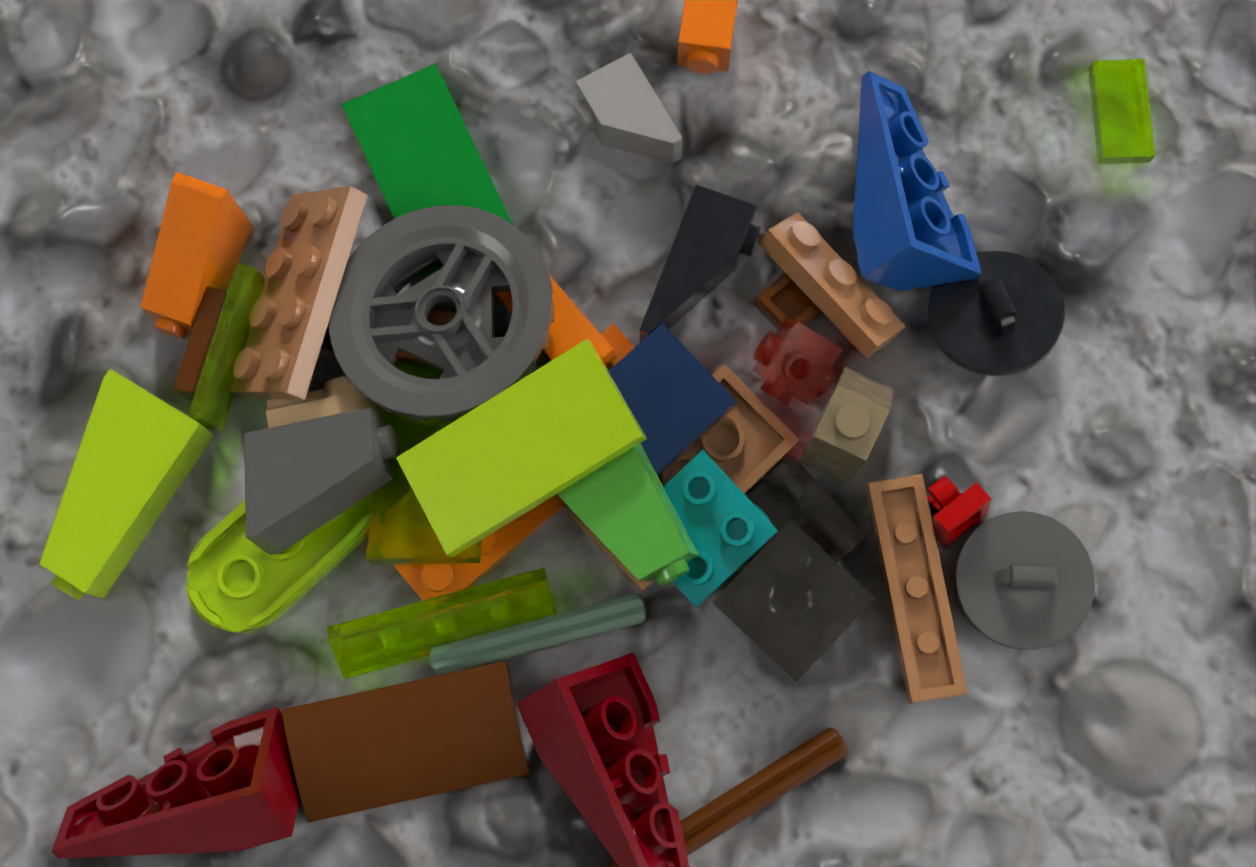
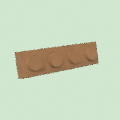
M923 475L868 483L865 488L908 704L968 694Z

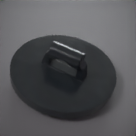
M1006 251L978 252L977 257L982 273L980 276L972 280L933 286L928 304V323L931 334L938 347L949 359L969 371L990 376H1006L1023 372L1045 359L1058 342L1065 320L1062 294L1051 275L1029 258Z

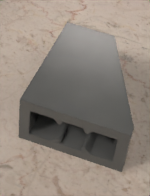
M371 408L244 433L246 538L269 555L281 553L393 480L392 459L398 457L399 452L397 436L391 425L387 426Z

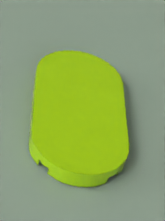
M378 490L283 552L269 555L246 538L244 500L197 543L190 554L187 564L189 570L186 592L192 608L208 624L229 632L249 633L271 625L368 536L365 530L376 522L379 512Z

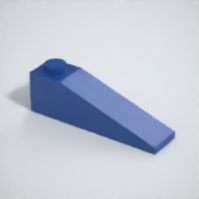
M868 71L861 79L853 236L858 254L857 263L862 272V277L897 291L975 279L982 273L971 230L963 214L953 216L945 199L943 191L949 188L950 185L944 172L936 171L932 163L926 158L923 148L927 146L929 140L905 88Z

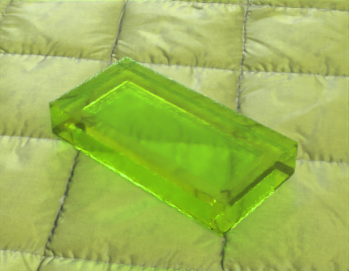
M1145 59L1093 61L1088 68L1098 165L1150 163L1156 155Z

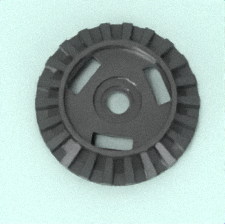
M457 205L428 207L409 212L395 218L372 233L357 247L348 259L329 320L332 347L342 370L354 386L368 400H372L383 410L393 415L397 413L406 415L413 421L426 422L427 418H440L443 422L456 421L458 415L472 411L520 381L524 376H528L537 368L536 360L541 351H546L550 342L549 329L555 317L551 280L542 258L534 245L513 224L497 215L477 208ZM444 266L397 296L403 287L420 274L433 268ZM511 291L513 306L509 328L505 337L495 338L494 292ZM440 302L454 303L457 306V311L451 322L442 326L429 323L428 316L430 310ZM398 349H401L423 359L427 364L442 370L443 373L439 379H425L406 374L393 366L397 360L395 354Z

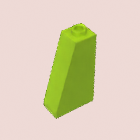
M109 369L103 377L39 565L56 575L51 581L53 586L77 600H81L84 594L102 599L106 597L214 437V434L200 423L112 369Z

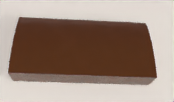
M506 661L281 709L293 770L308 823L530 774L509 664Z

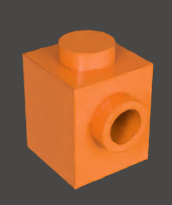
M685 0L678 41L677 65L687 66L691 71L701 74H711L716 71L728 72L738 0Z

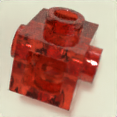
M785 316L775 334L771 331L767 332L758 344L753 355V359L757 363L752 371L765 379L760 389L775 399L788 405L791 399L795 397L808 405L813 396L820 397L830 385L835 373L831 366L842 348L800 322ZM797 359L795 367L790 370L791 364Z

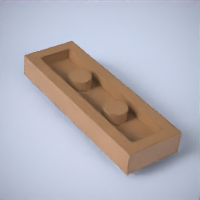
M798 212L768 229L758 242L866 359L892 341L906 327L892 312L889 305L881 300L856 274L853 267L844 261L819 235L817 229L808 223Z

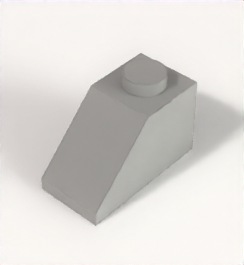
M631 53L576 81L577 102L573 104L576 117L586 132L594 130L602 145L669 163H674L681 159L683 138Z

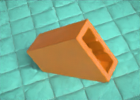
M179 172L175 173L171 182L140 308L156 321L153 326L154 329L170 337L184 340L187 333L191 334L206 287L226 292L254 226L227 189Z

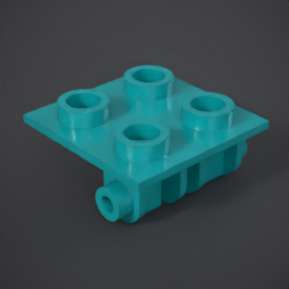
M704 450L700 451L664 486L699 556L686 562L690 571L672 582L696 608L779 532L770 522V518L756 504L754 505Z

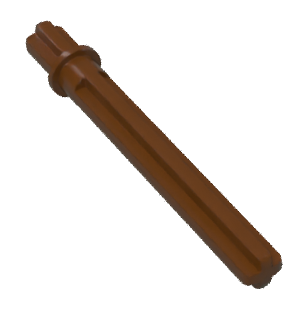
M833 728L825 729L682 819L680 822L687 856L845 757L849 751L841 734ZM611 856L610 858L613 863L608 867H619Z

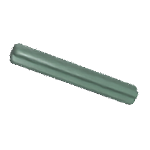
M632 593L436 646L430 650L431 666L436 676L504 661L640 624L646 619L643 601L638 593Z

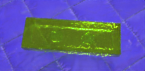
M240 263L235 267L189 411L190 417L207 429L223 432L235 393L230 392L235 378L233 365L237 355L244 349L251 327L249 315L253 305L261 296L266 280L256 267Z

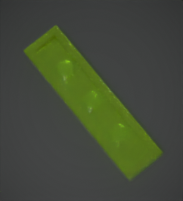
M543 567L328 626L327 634L329 644L343 678L348 679L427 657L430 654V650L436 646L558 613L546 570Z

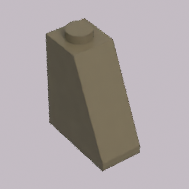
M845 366L799 462L848 485L867 461L891 410L894 389Z

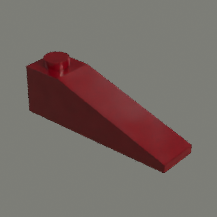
M275 707L226 722L211 730L213 740L187 754L179 747L163 756L164 765L139 780L132 775H127L68 806L51 852L58 859L242 851L292 837L300 794L293 770L281 710L279 707Z

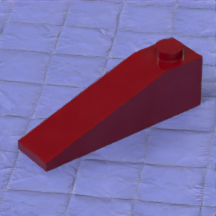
M634 653L555 679L516 703L538 756L619 867H689L679 812L668 803L663 777L670 773L667 754H659L653 725L660 722L657 703Z

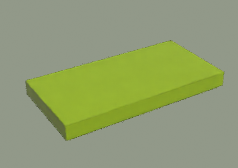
M586 339L399 455L396 459L446 555L454 557L647 438L594 345Z

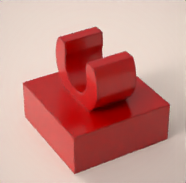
M944 475L927 488V491L930 493L927 496L928 504L936 512L932 522L935 538L944 548H947L987 516L992 498L977 482L961 494L951 480Z

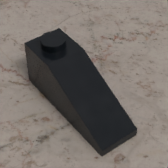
M696 184L641 324L640 342L662 323L668 330L735 271L741 254L751 257L761 230L760 226L753 224L756 205Z

